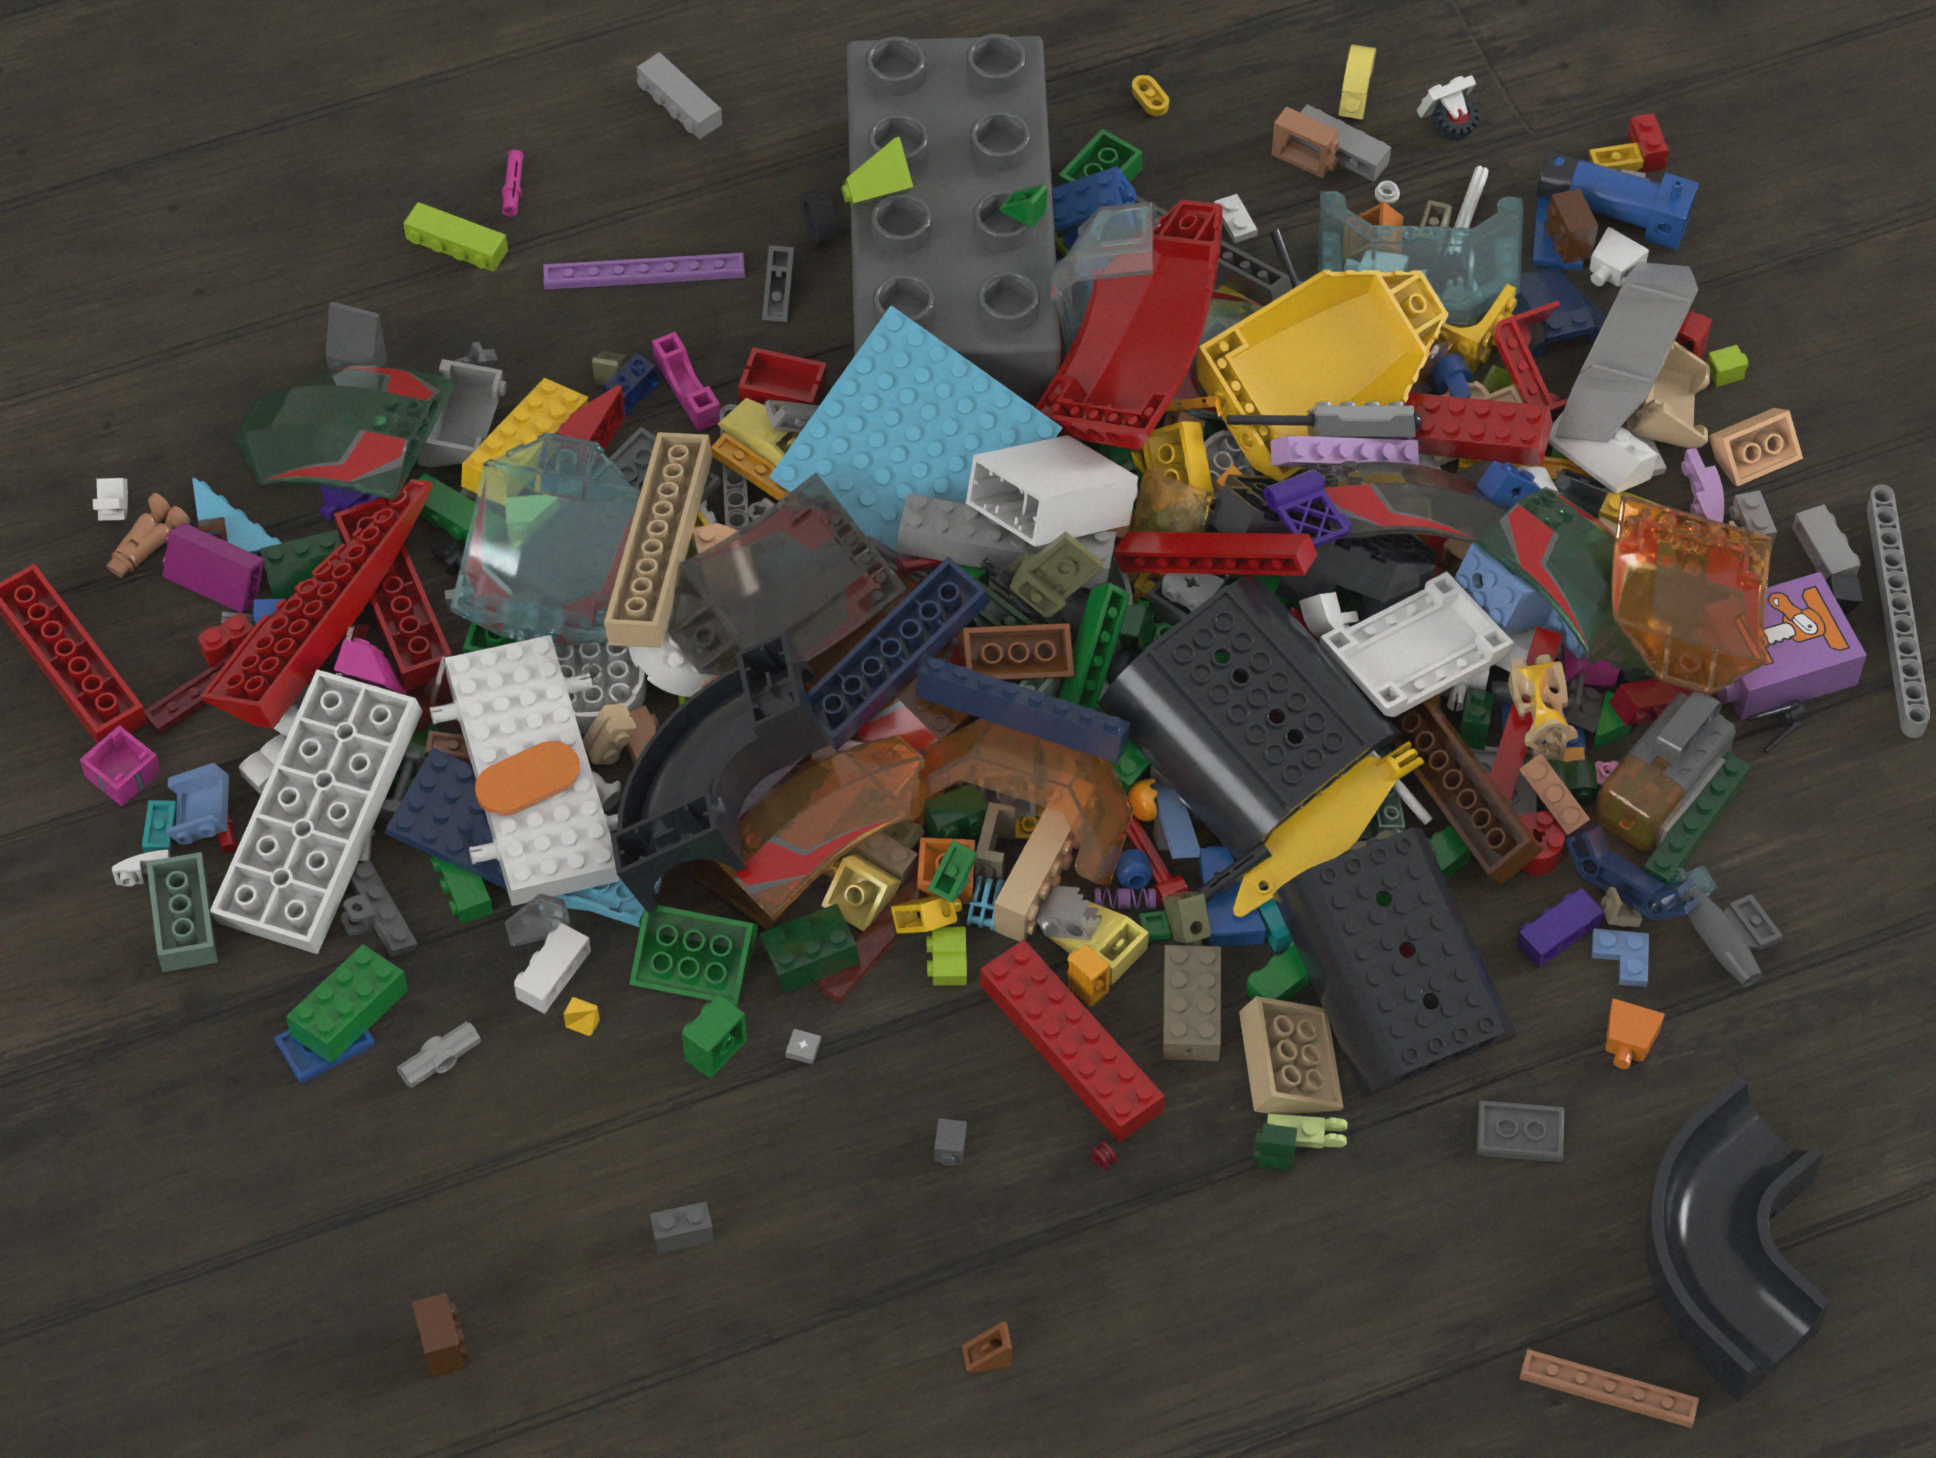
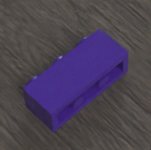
M1581 888L1574 894H1567L1556 907H1549L1544 910L1533 923H1525L1518 931L1519 936L1516 946L1537 968H1540L1593 929L1600 926L1604 911Z

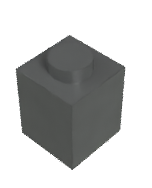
M938 1119L934 1162H940L946 1166L963 1165L967 1121Z

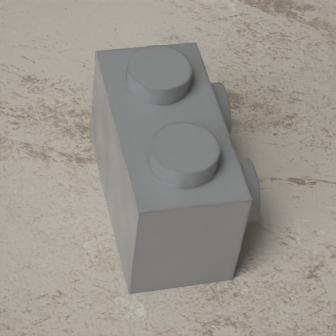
M1761 491L1735 495L1733 506L1730 507L1732 521H1734L1755 553L1772 550L1777 530Z

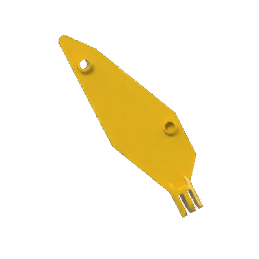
M1408 741L1382 758L1367 756L1274 830L1264 844L1272 857H1269L1243 876L1233 908L1234 915L1244 917L1271 900L1274 892L1295 876L1313 866L1339 857L1350 850L1396 781L1424 763L1421 757L1416 758L1418 755L1417 751L1414 748L1410 749L1412 744ZM1265 885L1268 887V890L1263 891L1259 886Z

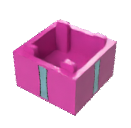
M120 725L80 759L85 777L122 807L162 772L157 755Z

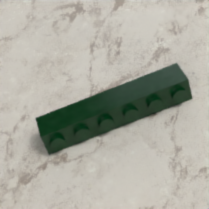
M1729 752L1726 753L1723 757L1726 760L1725 763L1674 824L1645 864L1643 869L1645 872L1665 884L1673 883L1747 782L1751 767L1749 763Z

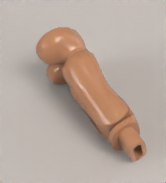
M153 493L148 498L151 513L142 514L137 519L132 529L111 555L112 560L106 567L120 578L128 571L133 572L135 570L134 567H138L155 550L166 544L167 535L172 529L183 523L190 524V518L182 509L177 506L170 508L168 502L161 495Z

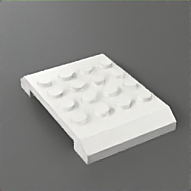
M1445 572L1427 581L1425 589L1348 629L1340 626L1320 636L1319 644L1385 716L1395 717L1500 662L1512 650L1514 642L1448 572Z

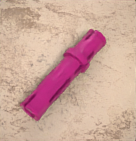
M519 150L509 151L505 186L502 188V197L504 198L502 214L508 217L517 215L518 200L522 194L520 180L524 155Z

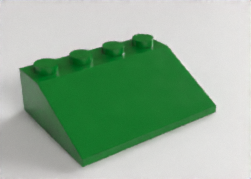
M657 905V910L647 913L644 909L629 985L711 1001L720 995L732 1005L738 1006L753 954L758 924Z

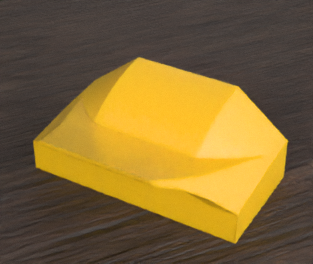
M1637 142L1591 149L1588 154L1590 162L1618 171L1622 169L1638 171L1643 167L1644 162Z

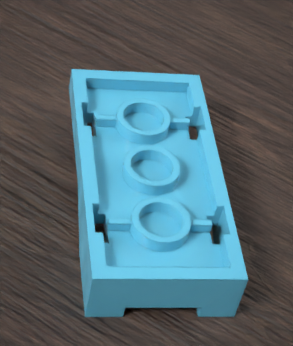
M661 877L655 884V894L659 892V887L662 883ZM620 878L618 882L540 899L563 908L592 911L641 927L644 908Z

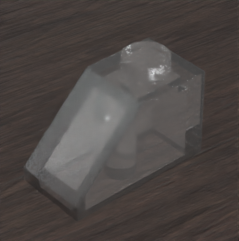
M538 894L505 922L511 946H518L546 939L548 934L552 930H556L561 923L567 926L571 922L564 899Z

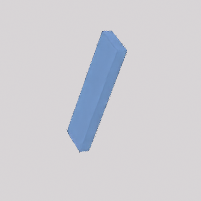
M1155 782L1150 787L1158 791L1154 801L1172 859L1199 857L1200 848L1186 804L1181 801L1174 789Z

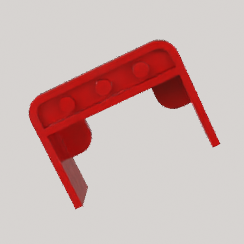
M1559 301L1503 319L1497 323L1492 331L1493 339L1522 402L1549 406L1552 418L1561 415L1568 398L1560 400L1557 395L1548 392L1528 348L1531 335L1527 327L1547 320L1560 306Z

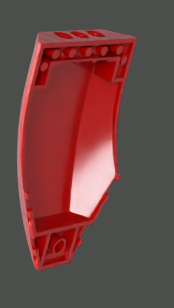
M1181 199L1168 213L1163 214L1158 219L1159 224L1147 234L1142 232L1124 250L1118 252L1113 257L1115 261L1102 272L1098 269L1092 274L1095 277L1093 288L1076 338L1060 369L1035 406L1037 410L1062 427L1059 435H1069L1076 440L1142 450L1177 393L1191 365L1204 330L1219 263L1223 215L1221 204Z

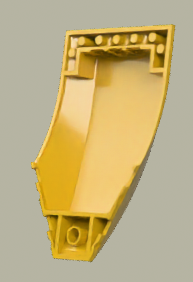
M1323 270L1197 347L1198 380L1208 396L1220 395L1221 402L1223 403L1220 416L1226 425L1227 415H1307V410L1315 407V403L1325 401L1331 402V406H1340L1342 402H1355L1356 406H1364L1366 402H1380V406H1388L1390 402H1404L1405 404L1409 397L1408 393L1412 385L1416 383L1419 371L1423 368L1430 354L1429 350L1440 333V327L1445 323L1449 314L1422 271L1404 272L1403 270H1395L1394 272H1380V270H1362L1361 272H1356L1354 270H1345L1344 272H1331V270ZM1227 425L1251 466L1261 473L1281 482L1303 468L1272 466L1271 440L1285 436H1308V426Z

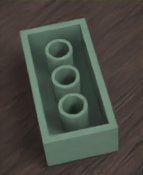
M202 853L147 861L157 955L162 971L167 972L218 963L213 918L210 913L211 902L207 871Z

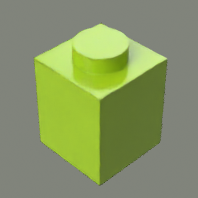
M1737 345L1709 352L1707 364L1710 365V377L1715 387L1744 379L1746 368H1748V359L1744 353H1741Z

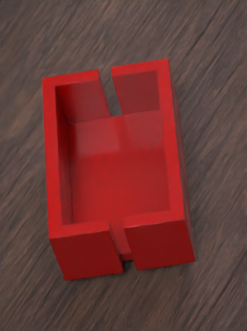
M753 347L746 364L747 369L744 370L738 386L739 404L748 398L762 405L767 400L819 405V399L822 398L827 384V363Z

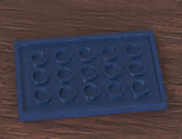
M432 747L388 824L385 834L469 873L481 876L482 879L507 890L500 862L497 861V858L472 864V858L470 857L469 847L493 842L485 810L476 799V778L472 765Z

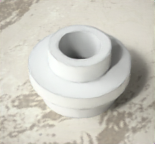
M1383 181L1375 189V198L1380 203L1393 204L1399 199L1400 191L1392 181Z

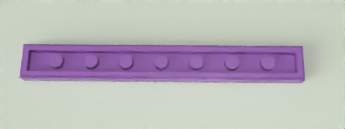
M729 253L543 264L544 290L745 278L744 254Z

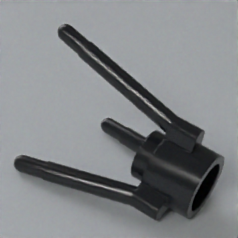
M1793 700L1778 708L1748 717L1749 721L1777 714L1782 724L1789 725L1784 732L1764 749L1765 752H1769L1791 732L1802 726L1800 721L1806 718V710L1799 700Z

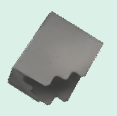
M1053 886L1036 915V919L1044 935L1047 937L1090 940L1102 916L1096 915L1098 908L1087 907L1089 901L1082 900L1083 894H1077L1080 888Z

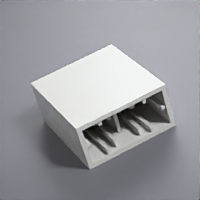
M1066 435L974 455L966 504L1036 547L1053 542L1065 531L1075 538L1129 525L1133 503L1138 493V476L1071 436Z

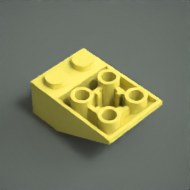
M748 398L743 400L718 423L728 435L775 466L778 465L800 434V432L772 429L765 406Z
M1089 902L1087 907L1098 908L1096 915L1102 916L1090 940L1049 938L1068 953L1077 948L1081 949L1084 945L1090 946L1111 965L1109 984L1113 985L1148 949L1149 932L1129 917Z

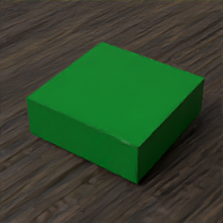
M1165 910L1139 914L1140 926L1149 932L1148 941L1171 939Z

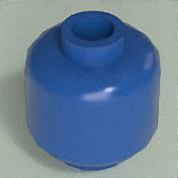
M1138 849L1126 850L1115 859L1114 867L1117 878L1124 888L1142 889L1152 879L1151 865L1147 854Z

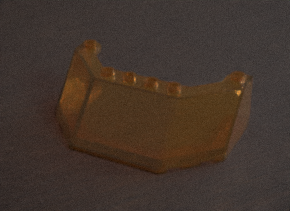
M982 718L931 744L900 789L892 816L902 821L920 824L922 827L925 826V802L943 795L946 788L959 781L968 782L1062 812L1080 846L1075 862L1077 873L1083 878L1107 888L1110 887L1135 810L1109 760Z

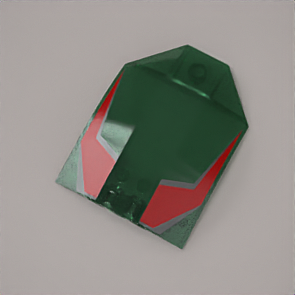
M352 365L323 370L256 398L237 431L235 439L260 488L263 485L275 483H307L338 487L396 500L457 382L454 379L376 365Z
M1548 487L1534 492L1513 504L1477 538L1475 543L1527 582L1557 612L1588 657L1586 662L1595 664L1596 661L1601 660L1610 662L1612 668L1626 671L1638 668L1646 670V675L1656 677L1684 659L1685 654L1671 607L1648 569L1629 566L1616 616L1614 579L1617 546L1620 537L1564 493Z

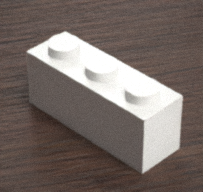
M563 923L556 930H552L548 934L543 948L533 954L530 965L525 972H520L516 977L514 986L517 999L545 1014L591 952L589 937Z

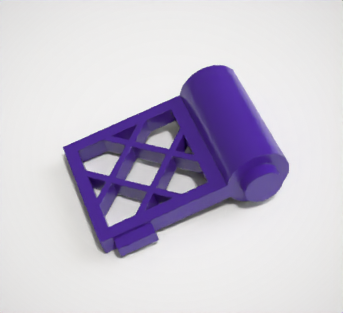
M1312 469L1265 487L1264 497L1270 510L1277 512L1290 534H1301L1302 530L1317 534L1316 539L1312 540L1314 547L1317 548L1349 535L1352 524L1345 513L1340 514L1325 492L1324 487L1326 483L1323 475ZM1321 500L1326 507L1325 513L1311 509L1310 505ZM1291 511L1303 513L1302 522L1290 519L1287 513ZM1307 515L1322 519L1320 528L1305 523ZM1325 520L1337 524L1339 530L1332 532L1323 529Z

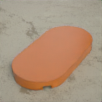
M558 741L542 742L484 769L476 780V799L479 805L489 813H498L500 816L518 813L571 788L579 775V757L573 748L565 743Z

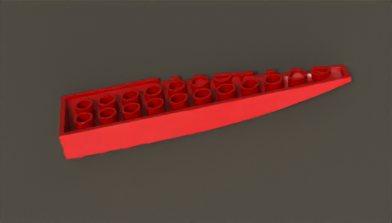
M411 479L388 500L389 506L387 508L376 511L370 517L372 522L366 528L362 529L359 527L352 534L353 540L347 545L342 543L312 571L314 576L311 579L301 581L294 587L296 592L287 601L285 599L280 600L275 605L277 610L270 617L265 614L257 622L204 690L200 698L254 726L274 729L303 689L309 684L316 670H319L347 633L378 588L418 518L433 487L432 482Z

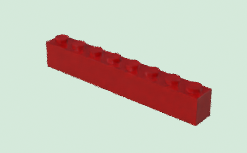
M1126 532L1113 551L1118 565L1124 573L1304 576L1317 557V552L1309 534Z

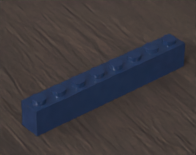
M929 656L918 670L916 697L1118 763L1127 749L1131 722L1116 716H1110L1091 708L1082 707L1067 700L1046 695L1040 691H1034L1015 683L994 678L991 675H985L963 666L945 662L939 658Z

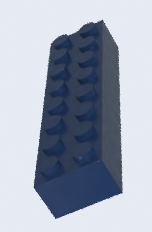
M949 556L806 693L810 706L821 728L828 737L829 744L836 751L918 673V670L929 656L934 657L990 603L987 590Z

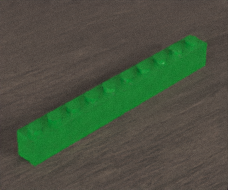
M1451 826L1442 832L1440 830L1437 831L1430 838L1438 854L1436 856L1437 861L1446 879L1470 862L1472 852ZM1383 893L1376 895V902L1380 906L1387 907L1390 905V899L1387 895ZM1294 942L1290 944L1288 950L1283 954L1273 956L1268 965L1262 970L1257 969L1250 974L1247 979L1246 995L1251 1000L1259 996L1288 1002L1312 983Z

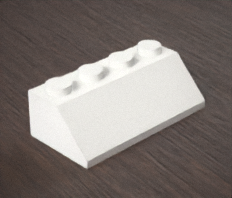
M1563 412L1553 423L1548 443L1615 494L1651 479L1659 454L1623 427H1620L1608 443L1555 437Z

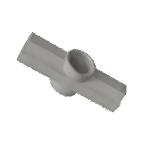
M466 1021L442 1038L441 1036L430 1038L422 1046L421 1052L397 1067L398 1073L405 1084L413 1088L435 1072L444 1073L450 1070L456 1064L458 1057L481 1043L480 1036L473 1025Z

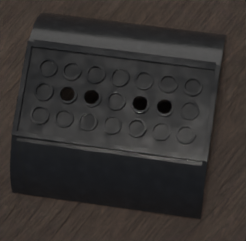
M1257 575L1246 576L1229 586L1226 585L1152 642L1114 680L1097 703L1107 715L1116 716L1131 722L1128 739L1237 860L1259 845L1260 842L1264 843L1265 838L1374 750L1379 747L1384 751L1403 735ZM1220 652L1225 653L1229 657V662L1225 664L1218 663L1214 655ZM1238 672L1243 673L1247 677V682L1239 684L1234 681L1232 675ZM1274 712L1279 713L1283 716L1284 721L1280 724H1275L1269 719V715ZM1293 732L1298 733L1302 738V742L1293 744L1288 740L1287 735Z

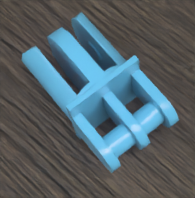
M977 876L973 899L970 902L967 925L970 926L971 923L978 924L979 928L988 926L990 930L994 931V903L1003 888L1005 880H998L993 904L991 905L990 900L994 880L987 878L982 902H979L983 876ZM975 907L982 909L980 916L973 915ZM987 910L993 911L992 919L985 918Z

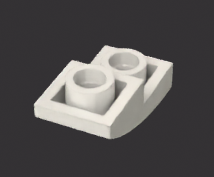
M159 850L139 854L112 866L116 885L133 886L135 884H144V874H148L146 862L170 858L169 851Z

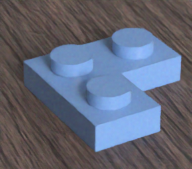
M1593 929L1591 958L1619 960V985L1647 987L1649 933Z

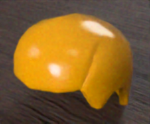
M1154 778L1134 783L1128 793L1131 811L1134 816L1142 821H1152L1158 814L1154 801L1158 791L1150 787L1156 782Z

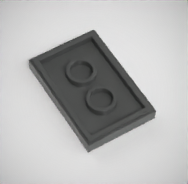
M1479 1100L1476 1155L1562 1162L1564 1107Z

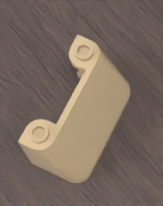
M1674 341L1648 398L1627 419V429L1638 437L1689 449L1702 447L1708 442V430L1703 425L1694 427L1695 394L1700 390H1704L1710 382V365Z

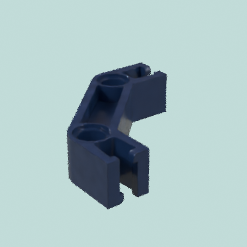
M1600 824L1591 826L1587 831H1585V828L1578 829L1565 838L1576 869L1584 879L1605 892L1608 891L1609 887H1615L1623 903L1651 920H1662L1684 915L1700 904L1696 895L1690 896L1689 901L1679 902L1677 898L1683 897V893L1693 886L1690 879L1665 884L1611 851Z

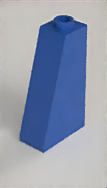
M1208 846L1200 848L1199 869L1201 885L1215 877L1214 873L1217 871L1220 873L1234 863L1232 855L1226 847ZM1242 878L1230 886V890L1227 892L1225 890L1206 904L1211 936L1208 937L1209 946L1228 947L1264 944L1266 930L1257 908L1244 917H1237L1233 913Z

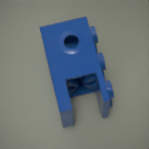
M1117 166L1052 188L1054 231L1063 228L1064 246L1067 250L1081 247L1090 241L1096 242L1135 229V200H1137L1135 189Z

